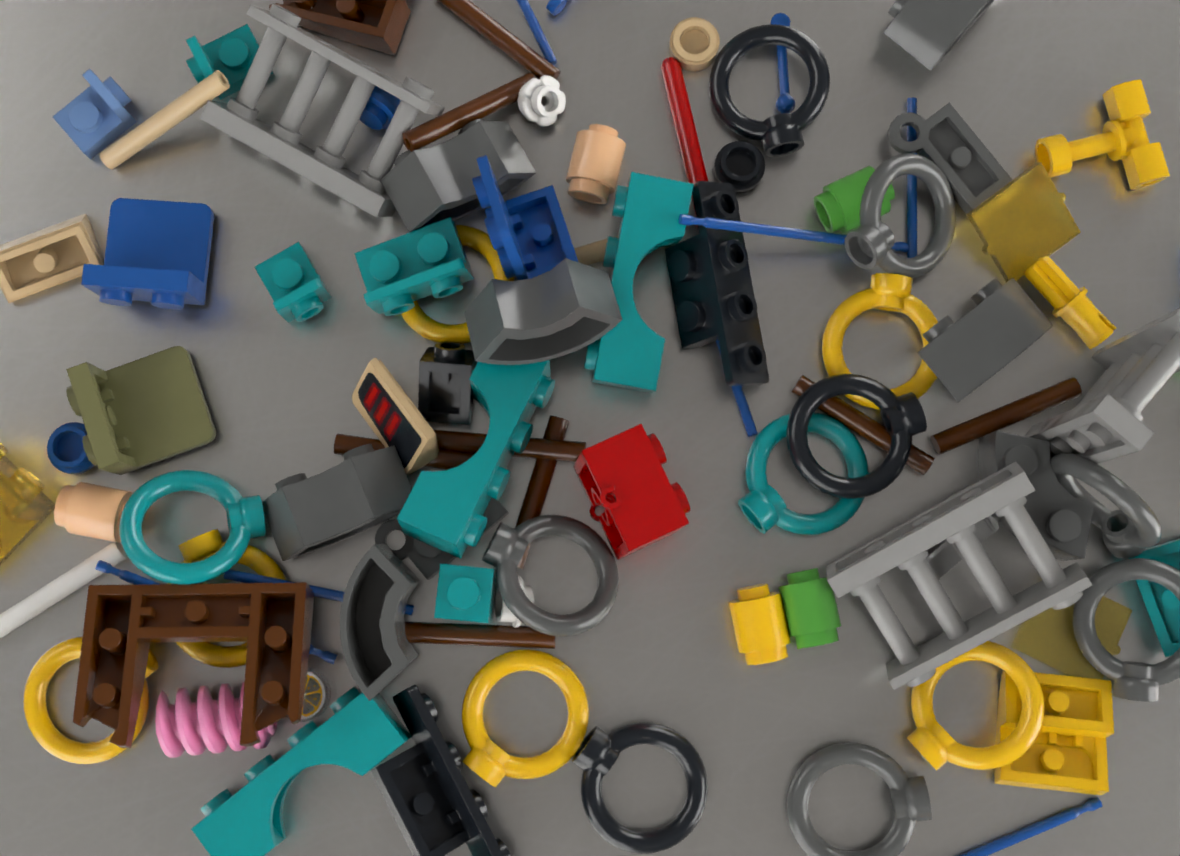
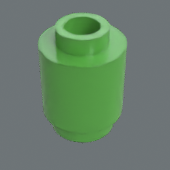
M867 166L824 186L823 193L814 197L816 213L828 233H834L838 230L846 233L860 226L861 198L869 178L875 171L873 167ZM892 183L884 195L881 216L890 212V201L895 198Z
M818 568L786 574L788 585L779 586L778 588L782 597L790 637L795 636L797 649L839 641L837 628L841 627V621L835 594L827 581V577L820 578Z

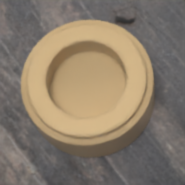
M691 17L680 21L670 35V56L675 57L680 62L681 69L696 72L708 68L715 61L720 44L718 31L714 25L702 18Z

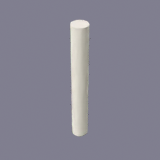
M117 542L111 543L1 613L0 639L103 574V572L95 569L99 560L110 563L114 567L127 559L128 556L123 546Z

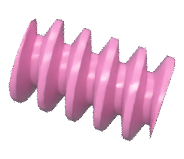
M244 682L242 683L239 698H234L229 683L221 684L218 700L212 699L208 685L199 687L196 702H191L187 688L178 689L175 704H170L167 694L161 691L156 705L155 723L156 735L164 754L169 758H176L181 756L186 750L191 756L203 754L206 748L213 754L224 752L228 745L234 751L245 750L246 747L240 745ZM278 722L258 731L261 742L253 745L254 748L263 749L268 746L271 737L275 734Z

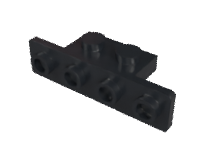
M699 181L693 185L692 195L696 218L710 217L741 221L739 204L735 188L732 184ZM698 225V235L665 249L682 348H697L718 340L725 381L728 386H754L768 383L769 374L766 353L762 341L757 303L754 297L743 232L705 228L702 225Z
M412 685L393 696V701L416 745L370 771L413 856H445L464 843L467 844L472 856H511L504 842L494 837L485 820L488 812L483 799L476 790L469 789L460 771L463 768V763L459 752L450 741L444 740L436 724L438 714L432 700L427 694L420 693L416 685Z

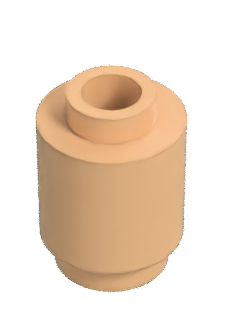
M591 124L588 130L577 132L566 176V181L570 184L568 194L571 197L587 203L606 204L609 194L615 192L626 143L618 138L619 132L614 128L601 124Z
M79 482L76 486L65 485L61 489L55 503V523L58 526L65 527L70 534L121 543L119 535L120 518L125 504L133 493L131 491Z

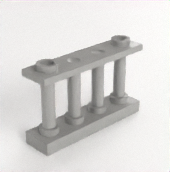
M273 3L270 11L250 5L246 15L268 26L237 97H230L228 103L208 100L200 119L375 217H392L396 208L380 179L390 172L404 144L402 133L411 129L419 110L430 115H442L445 107L431 100L435 91L409 77H406L402 84L298 27L302 18ZM288 37L312 50V53L280 122L274 121L271 127L257 119L259 111L255 107ZM332 61L357 76L324 146H317L314 151L300 143L302 134L299 133V129ZM377 86L401 99L368 170H361L360 175H357L343 167L346 159L342 155L374 87Z
M1180 307L1097 350L1091 358L1106 369L1104 374L1075 408L1033 425L1025 437L1050 442V460L1056 454L1071 453L1085 457L1098 464L1140 451L1155 434L1141 422L1143 420L1141 411L1174 373L1180 371Z
M1016 461L826 566L827 581L837 598L849 592L853 596H860L897 658L886 663L888 680L894 690L905 684L909 687H914L926 682L936 673L935 668L1051 607L1054 610H1060L1073 605L1083 596L1082 591L1093 586L1077 562L1063 570L1024 507V504L1027 502L1025 496L1036 490ZM994 513L998 517H1005L1042 581L1012 596L974 533L978 528L975 523ZM944 540H947L949 544H956L993 606L965 622L926 560L929 555L927 550ZM897 566L900 570L908 571L944 630V633L918 647H915L878 586L881 581L879 576Z

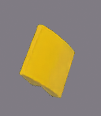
M1004 670L1002 671L999 689L995 744L1005 740L1014 731L1019 722L1022 708L1019 690L1015 682ZM1034 672L1040 683L1044 698V718L1040 732L1032 746L1022 756L1007 765L994 768V784L1092 795H1103L1109 792L1106 738L1114 734L1111 680Z

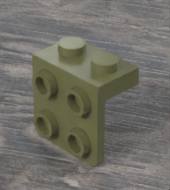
M173 346L107 371L88 362L66 369L71 382V386L66 389L68 401L75 414L82 416L87 435L82 438L85 453L90 462L95 466L97 465L100 470L123 475L206 445L215 439L216 430L190 353L181 346Z

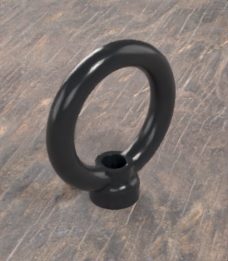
M777 24L756 26L732 38L716 57L709 78L710 99L719 119L734 133L750 140L762 142L764 153L768 157L788 155L800 150L804 146L802 131L820 114L827 100L830 88L829 67L818 45L803 32L789 26ZM765 45L786 47L802 58L809 72L810 84L804 102L792 114H776L764 121L747 117L737 109L730 96L729 78L733 67L744 54L757 47Z
M839 374L819 380L806 389L798 398L791 410L787 423V446L796 469L813 487L838 498H863L882 491L895 481L908 461L912 447V436L925 432L927 423L923 408L914 393L910 392L897 397L888 387L872 378L856 374ZM851 394L861 396L878 406L881 410L884 427L891 437L890 448L884 461L874 471L864 476L846 478L828 472L815 460L808 445L807 432L813 413L822 403L839 395Z
M634 723L607 734L595 726L584 738L580 748L572 758V762L583 770L581 799L590 824L604 840L621 850L638 854L664 851L684 840L701 819L708 795L707 774L703 761L694 746L683 735L669 727L655 723ZM641 744L655 745L670 752L683 768L687 782L685 802L678 815L666 826L647 832L634 831L619 824L608 812L602 795L603 777L612 768L620 752Z

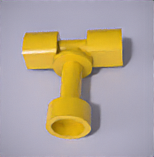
M1141 79L1115 85L1103 94L1110 121L1105 122L1101 134L1069 142L1064 135L1056 134L1038 139L1035 145V157L1039 171L1047 179L1069 173L1073 161L1107 153L1108 157L1113 161L1122 160L1131 190L1160 183L1170 176L1160 142L1150 144L1143 119L1151 114Z

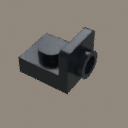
M438 342L434 347H428L419 361L418 410L426 421L469 425L472 420L473 393L469 378L478 361H475L473 350H465L466 346L462 343Z

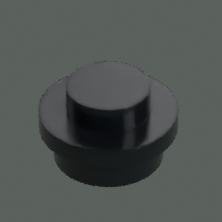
M735 141L725 145L718 152L714 163V172L719 183L732 184L735 192H745L753 189L759 184L765 171V160L761 151L753 144L745 141Z

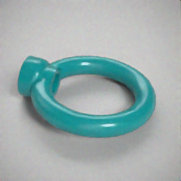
M814 412L809 422L808 432L826 437L839 448L847 464L848 478L869 474L865 452L856 436L836 419ZM790 414L781 416L770 422L760 431L749 449L746 461V482L749 492L738 500L739 507L749 522L763 534L775 525L789 532L802 535H816L832 531L845 524L854 516L865 497L856 499L840 498L834 506L816 514H802L788 509L782 497L768 484L766 475L767 461L771 451L782 439L787 437V423Z
M195 470L168 472L144 483L128 499L122 511L119 524L121 544L131 562L143 573L156 580L178 585L198 584L221 576L240 560L248 547L250 538L264 537L266 532L264 510L260 495L242 497L237 489L222 478ZM179 491H195L213 497L226 510L229 529L226 543L214 555L192 563L173 562L158 556L147 546L142 534L144 515L154 502L163 496Z

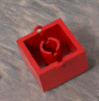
M642 424L582 450L573 466L591 503L590 517L600 522L617 560L658 542L689 524L685 515L691 511L688 499L677 482L670 484L662 467L663 464L667 463L664 449L654 433L647 436ZM599 506L605 509L601 516L595 514V509Z

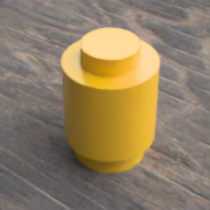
M767 583L737 589L738 599L728 603L738 651L745 654L747 665L765 664L787 658L788 651L786 645L791 643L781 593L769 592Z

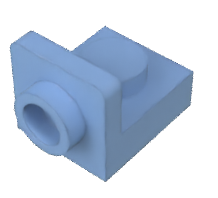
M88 69L82 76L91 86L56 113L53 118L89 159H92L137 121L124 107L132 100L110 76L102 82L91 69Z

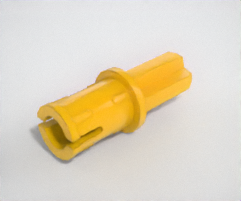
M1040 257L1025 271V277L1055 308L1052 315L1055 318L1060 316L1069 324L1089 349H1093L1101 344L1116 329L1115 325L1086 296L1088 290L1084 286L1078 289L1050 257Z

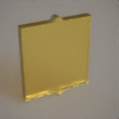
M1042 162L1032 165L967 214L984 244L982 252L991 256L1006 283L1012 278L1017 281L1025 275L1027 268L1037 259L1044 256L1049 257L1081 233L1064 203L1066 195L1057 191Z
M1103 596L1095 614L1096 632L1105 649L1111 655H1118L1121 651L1118 643L1133 610ZM1075 603L1060 610H1054L1051 607L1021 623L1010 648L1068 676L1103 679L1104 675L1087 661L1076 642L1073 631V609Z

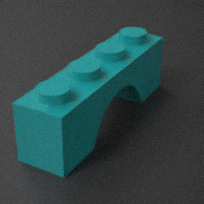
M631 172L627 187L617 186L612 216L620 217L621 221L618 237L608 236L603 267L612 268L610 281L623 320L599 338V340L587 346L584 369L593 370L591 382L647 393L656 391L665 338L650 329L640 317L633 298V279L639 263L647 255L661 247L678 244L684 237L686 225H680L678 219L680 214L688 215L694 184Z
M550 360L521 365L477 363L469 380L474 399L484 408L490 418L489 430L485 441L477 453L457 467L443 471H421L397 517L404 534L460 559L468 545L476 547L487 525V517H484L483 514L491 498L499 500L508 484L511 471L506 468L514 452L521 454L530 440L533 425L529 421L536 407L544 409L553 393L555 380L551 378Z
M356 686L351 688L329 706L335 713L331 718L319 727L312 720L289 737L287 742L292 749L277 761L269 754L251 767L244 774L249 782L234 795L227 788L200 809L205 818L191 828V830L210 856H265L287 838L283 825V803L291 783L304 769L315 765L333 764L345 767L363 776L412 738L409 731L380 693L369 701L363 693L359 692Z

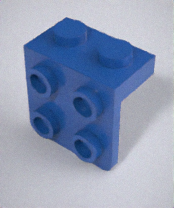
M487 155L476 158L481 175L472 178L482 209L487 208L485 209L487 216L484 219L493 248L497 250L506 278L517 277V280L534 278L552 270L565 258L578 262L553 185L504 201Z
M128 198L114 200L110 208L104 265L84 264L81 285L99 295L100 302L116 306H131L132 301L151 302V305L155 307L175 310L183 309L184 304L205 305L214 223L213 210L203 203Z

